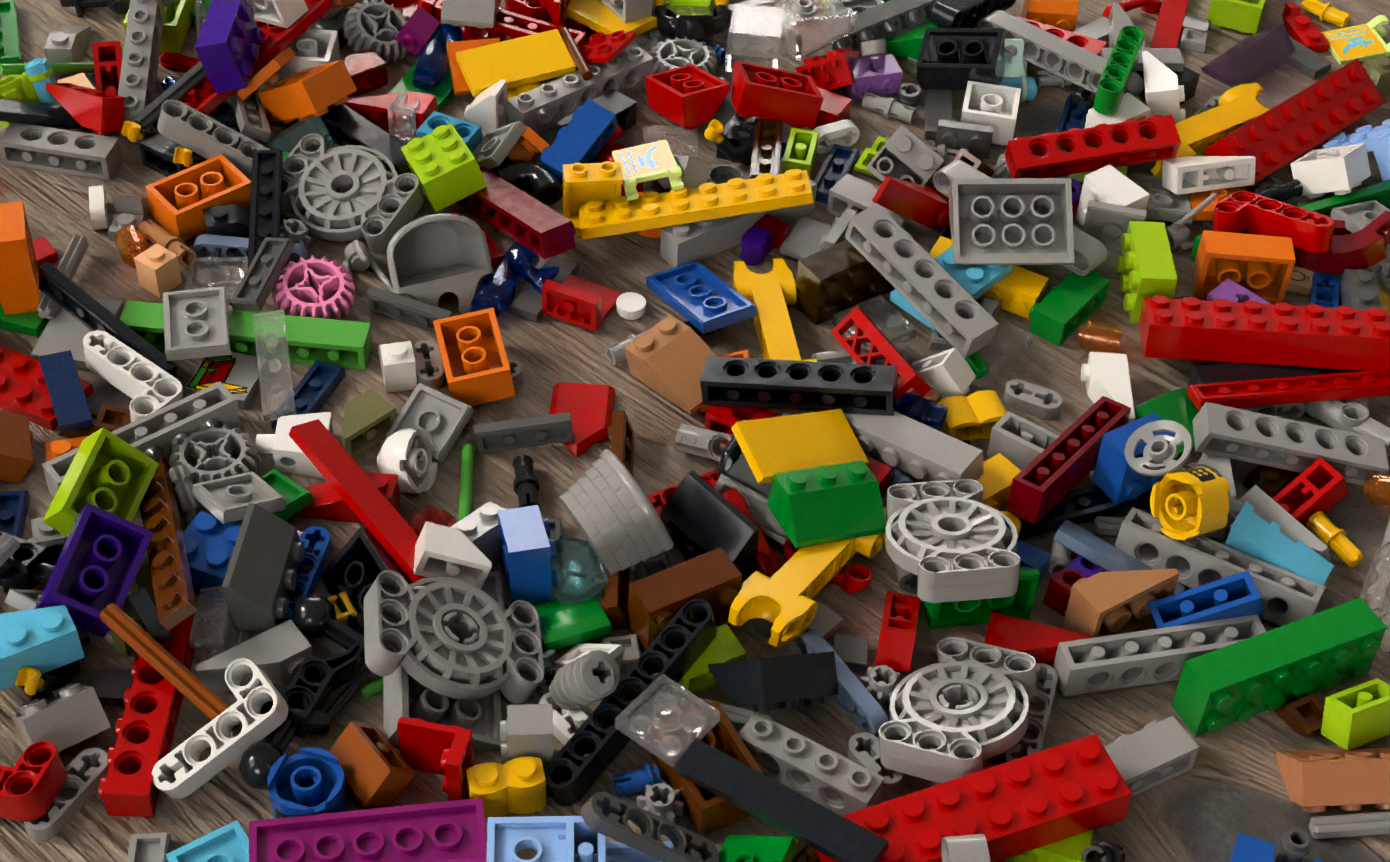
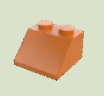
M1024 0L1021 17L1072 32L1076 27L1079 0Z

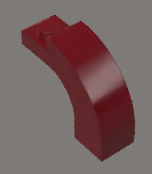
M1386 210L1360 231L1348 235H1333L1331 250L1326 253H1313L1293 246L1295 263L1307 270L1323 274H1343L1345 269H1366L1386 258L1385 246L1390 244V212Z

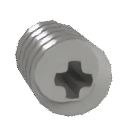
M601 650L591 651L581 658H577L575 661L558 669L549 686L552 699L562 709L574 711L588 706L603 697H607L615 691L619 684L620 672L618 664L610 654Z

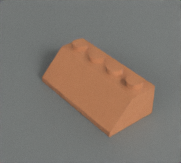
M1390 747L1354 748L1349 751L1343 748L1276 751V760L1289 800L1303 806V811L1325 812L1326 806H1339L1340 810L1359 811L1362 810V805L1375 804V808L1390 809Z

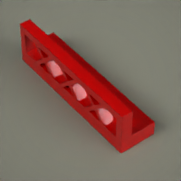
M857 306L831 331L832 335L857 364H866L865 362H867V364L875 365L876 360L886 359L885 365L897 366V377L901 376L904 380L898 384L896 402L910 388H913L922 397L932 389L877 325ZM855 323L857 325L855 336L844 338L842 335ZM871 342L869 353L859 355L861 343Z

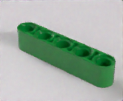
M1125 26L1119 33L1098 83L1093 108L1098 113L1113 115L1118 111L1143 45L1145 32L1139 27Z

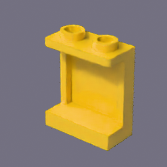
M606 161L602 163L563 164V216L570 219L574 224L576 231L574 237L581 236L579 230V206L594 200L600 202L613 201L614 198L621 196L623 184L621 162Z

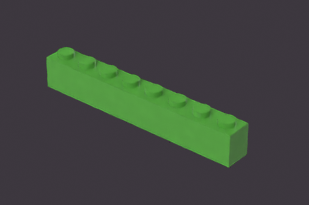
M127 300L120 320L158 351L165 352L163 303ZM228 310L231 352L269 359L270 362L313 365L316 360L345 369L366 370L373 347L371 323Z

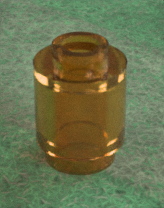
M128 225L120 228L114 236L115 245L123 262L136 268L134 257L150 248L143 231L137 226Z
M1087 320L1086 325H1079L1076 342L1082 343L1081 349L1118 353L1123 329L1115 328L1116 325Z
M1373 473L1371 479L1365 480L1364 498L1369 499L1370 505L1390 507V474Z

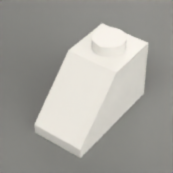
M501 79L478 94L471 105L466 107L464 120L480 125L482 129L490 131L508 125L506 80Z
M411 341L379 345L378 354L386 393L414 390L417 386V376Z
M956 347L911 363L928 385L942 394L941 400L950 396L966 395L970 390L969 385L976 377Z
M426 521L415 544L414 574L427 578L438 576L455 578L481 589L492 568V562L459 529Z

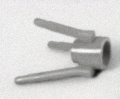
M1213 193L1183 218L1166 228L1171 250L1177 248L1179 252H1183L1193 247L1194 241L1187 242L1190 231L1185 223L1218 197L1217 193Z
M358 240L349 243L344 251L346 260L342 263L346 267L348 274H351L352 269L364 271L371 266L386 288L393 293L392 283L378 266L374 256L370 255L366 244Z

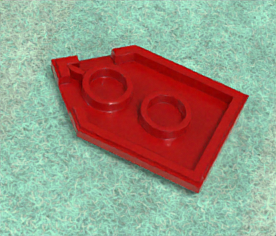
M559 382L553 386L549 415L570 412L575 441L563 442V444L568 447V451L576 458L584 454L586 448L596 442L602 443L609 439L608 427L612 426V413L615 402V389L610 385Z

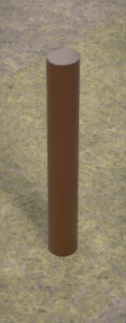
M567 27L560 28L559 33L582 78L585 81L592 79L593 73Z

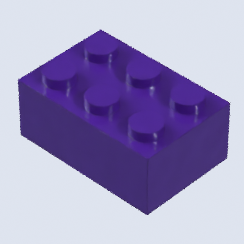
M212 0L194 48L216 93L245 89L248 87L250 78L253 75V69L256 60L259 58L261 45L264 43V34L254 20L252 6L248 5L246 0Z
M87 503L75 519L36 609L65 605L74 625L104 637L111 629L101 620L100 613L111 603L116 604L122 610L154 532Z

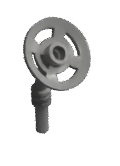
M1157 420L1149 422L1135 430L1128 438L1124 450L1125 458L1128 465L1135 472L1145 476H1161L1185 470L1182 465L1191 454L1192 438L1188 430L1175 421ZM1158 432H1171V433H1174L1175 436H1174V437L1169 436V435H1156V436H1154L1153 434H1154V433H1158ZM1143 441L1147 444L1143 450V457L1135 458L1136 448ZM1184 444V451L1177 461L1174 460L1177 456V447ZM1229 496V511L1238 515L1244 503Z

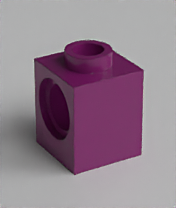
M419 6L394 39L405 49L416 55L427 43L440 22Z

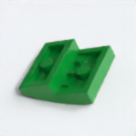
M1186 387L1162 394L1134 409L1139 419L1155 412L1163 420L1175 421L1183 425L1191 435L1192 451L1195 450L1192 420L1199 410L1188 397ZM1184 444L1177 447L1175 459L1181 457L1184 451Z
M588 589L553 598V601L532 604L539 614L543 650H557L611 634V623L598 600Z

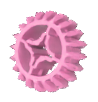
M312 254L309 260H305L300 256L298 263L289 260L287 268H283L272 289V296L276 310H279L281 315L341 320V317H347L349 309L353 308L355 286L351 274H348L345 266H339L336 259L328 262L326 256L319 260Z

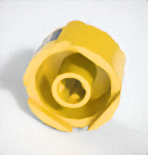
M1193 467L1166 474L1161 481L1156 482L1152 487L1150 496L1152 516L1154 519L1159 518L1160 523L1163 525L1160 530L1174 540H1187L1225 528L1230 509L1228 495L1230 485L1226 478L1218 477L1216 473L1205 467Z

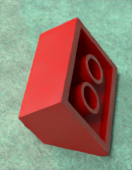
M735 60L731 102L738 115L749 119L754 116L768 120H782L784 123L799 129L804 127L814 128L824 98L811 76Z
M693 64L645 76L648 107L686 130L697 129L700 124L710 122L731 90L730 83Z

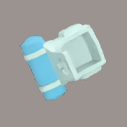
M1005 39V47L1013 45L1017 48V53L1013 55L1007 51L1004 52V72L1001 85L1021 88L1020 102L1034 100L1038 88L1035 79L1027 77V61L1023 59L1024 41L1023 39Z

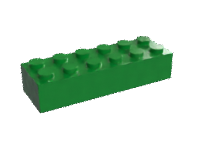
M1360 597L1192 658L1185 662L1171 706L1195 737L1208 732L1216 733L1231 723L1237 721L1245 722L1255 714L1266 710L1274 711L1295 697L1300 699L1324 688L1332 689L1342 681L1350 678L1365 676L1372 668L1373 659L1381 647V641L1387 626Z

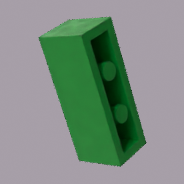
M1093 271L1084 276L1074 272L1071 274L1067 273L1056 288L1052 287L1040 303L1036 302L1029 312V318H1031L1029 332L1060 347L1105 303L1110 279Z

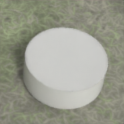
M635 292L623 293L616 300V312L620 317L627 320L641 318L646 312V300L641 294Z

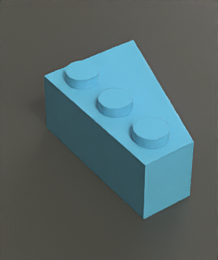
M1246 501L1231 526L1225 545L1326 587L1334 565L1302 541L1298 540L1295 543L1279 531L1280 525L1273 520L1270 523L1266 522L1253 512L1255 507Z
M65 605L0 614V691L15 685L19 669L22 667H33L38 669L41 674H44L85 657L77 629Z

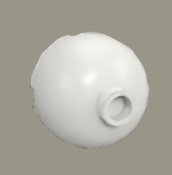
M408 428L395 432L387 437L377 456V466L380 473L397 474L400 492L412 494L427 492L435 481L438 469V462H432L431 453L437 452L435 441L426 429Z

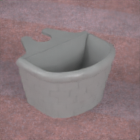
M449 213L426 215L403 226L392 237L387 247V262L393 293H407L412 295L417 301L439 307L438 300L440 296L446 292H452L458 297L459 311L462 314L469 313L478 281L484 275L493 272L485 232L470 218Z
M606 449L600 454L599 459L591 463L592 468L584 472V476L575 481L576 484L568 488V491L559 496L577 529L610 574L614 575L621 569L623 571L631 565L634 566L642 560H647L651 556L655 557L662 551L670 550L674 543L657 511L637 481L612 451Z

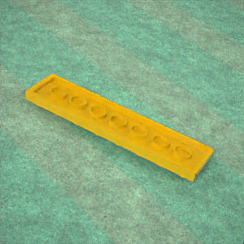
M790 169L784 174L772 175L765 173L753 179L733 178L727 181V183L715 184L708 182L696 188L687 189L684 187V189L675 191L671 189L670 192L664 193L651 191L642 194L638 199L627 201L626 196H619L614 198L613 201L600 202L594 200L579 206V230L581 240L813 204V193L807 170Z

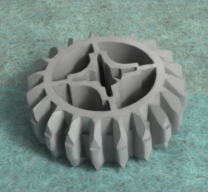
M362 0L360 3L356 2L350 11L347 12L343 23V38L348 40L347 46L355 47L354 54L361 53L363 55V60L370 58L373 64L377 61H380L383 65L388 63V61L394 64L397 60H402L407 52H409V50L405 49L394 39L409 17L403 16V9H395L394 3L388 5L385 3V0L377 2V0Z
M675 37L674 40H670L667 38L665 42H657V46L652 47L649 53L654 58L652 74L690 64L714 76L718 72L716 52L713 51L711 46H706V42H697L696 39L689 40L687 37L684 39Z
M215 424L208 429L201 426L198 432L191 431L188 433L187 438H178V444L172 446V452L169 456L170 469L178 465H186L190 475L188 480L189 482L192 481L193 485L252 471L257 474L260 464L258 448L255 445V441L250 438L249 433H242L239 427L231 430L228 424H225L222 428H217Z

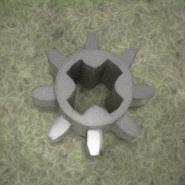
M283 219L281 238H290L293 242L303 245L306 249L308 248L311 237L307 236L309 228H306L305 224L300 220Z
M880 665L874 668L868 667L867 677H860V682L884 709L890 706V697L895 687L899 684L901 673L895 672L887 665Z
M666 782L657 783L652 786L647 784L645 796H637L638 807L670 822L675 823V816H683L684 803L680 801V790H673Z

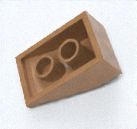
M669 314L624 347L632 376L690 415L704 406L700 379L707 356L717 355L691 327Z
M1176 568L1099 572L1088 578H1081L1071 587L1062 629L1095 637L1141 631L1152 625L1148 603L1173 595L1180 572Z

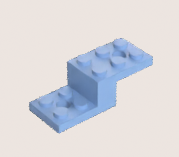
M1390 119L1383 121L1381 126L1372 128V125L1362 126L1356 129V133L1353 134L1337 133L1329 137L1328 142L1322 145V149L1365 143L1367 152L1373 151L1382 180H1390Z
M582 816L488 817L486 862H663L623 843L606 842V836L589 828ZM663 841L668 848L674 849L671 841ZM522 849H532L537 853L534 858L529 860L520 859L516 854Z

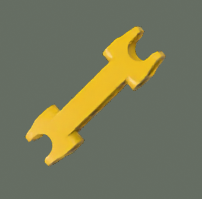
M1257 82L1240 84L1229 89L1219 98V106L1175 123L1181 140V145L1175 158L1199 156L1195 149L1209 147L1224 136L1270 110L1257 101L1259 94L1264 88ZM1163 160L1156 161L1155 166L1150 170L1155 177H1162Z
M773 258L772 271L765 274L751 272L746 267L744 261H734L733 289L756 306L757 316L752 318L763 359L817 362V359L801 360L787 309V305L796 304V285L792 271L788 268L784 259ZM768 409L778 414V409Z
M885 507V508H883V510H884L885 521H886V507ZM885 533L801 547L771 578L755 571L743 582L740 592L735 597L730 607L728 622L740 627L750 619L767 620L773 624L768 643L776 648L783 647L791 640L799 637L811 624L818 609V603L812 599L857 552L870 559L874 558L883 548Z

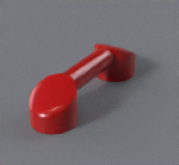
M1129 0L1118 3L1124 12L1141 8L1145 13L1156 14L1160 12L1162 1ZM1112 3L1103 12V16L1108 19Z
M790 539L785 542L783 548L785 562L801 548H795ZM851 564L846 568L845 574L839 571L829 582L841 586L842 591L847 593L860 592L870 586L872 572L864 565Z

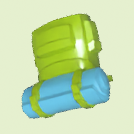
M36 58L25 65L26 72L20 75H9L0 79V99L61 105L46 89V83H57L53 75V69L49 66L46 58ZM0 121V126L7 128L11 122Z

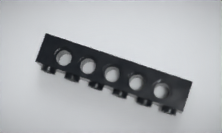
M707 356L700 379L703 405L818 412L842 409L843 413L894 416L898 393L897 366Z

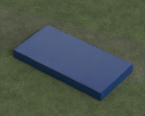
M697 260L646 277L647 287L703 334L757 316L756 306Z

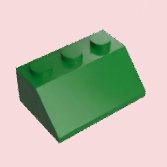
M863 460L774 474L767 506L795 548L885 533L886 521L879 482Z
M1021 566L1018 591L1013 596L942 603H929L921 600L929 628L989 623L991 612L1029 620L1039 582V570Z

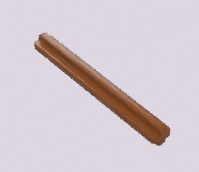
M111 603L101 611V620L211 720L229 708L223 700L116 604Z

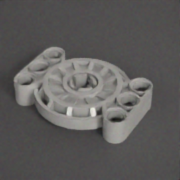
M312 133L304 136L283 162L281 212L294 210L297 220H300L305 224L306 228H309V233L328 241H349L364 237L370 251L373 253H384L387 251L392 237L403 226L410 223L424 203V194L418 177L412 173L398 175L393 163L384 154L369 147L345 145L327 149L323 137Z
M956 479L892 485L887 489L886 552L892 561L901 568L918 575L917 596L925 602L942 603L1013 596L1018 591L1020 557L1016 554L1018 541L1016 527L999 510L982 503L983 485L976 480Z
M392 570L382 571L364 597L365 663L369 670L376 675L389 676L401 664L405 671L416 681L438 694L454 699L472 700L487 697L500 690L507 700L515 704L526 702L544 678L539 614L537 609L527 601H514L505 611L490 595L470 583L455 578L438 576L423 578L409 585L402 575Z
M947 637L940 640L937 644V663L917 669L904 677L895 687L890 697V721L884 723L879 728L881 764L889 770L937 783H944L983 770V760L1004 753L1016 745L1025 735L1029 724V699L1037 691L1035 658L1024 652L960 637Z

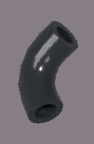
M514 160L502 162L499 166L492 168V173L513 186L533 191L537 199L545 205H552L563 196V186L559 179L547 167L539 163Z

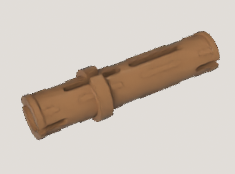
M147 219L148 223L144 220L140 224V234L153 244L158 243L178 255L179 264L188 267V264L191 266L195 263L197 259L196 252L186 246L182 238L171 235L151 219Z

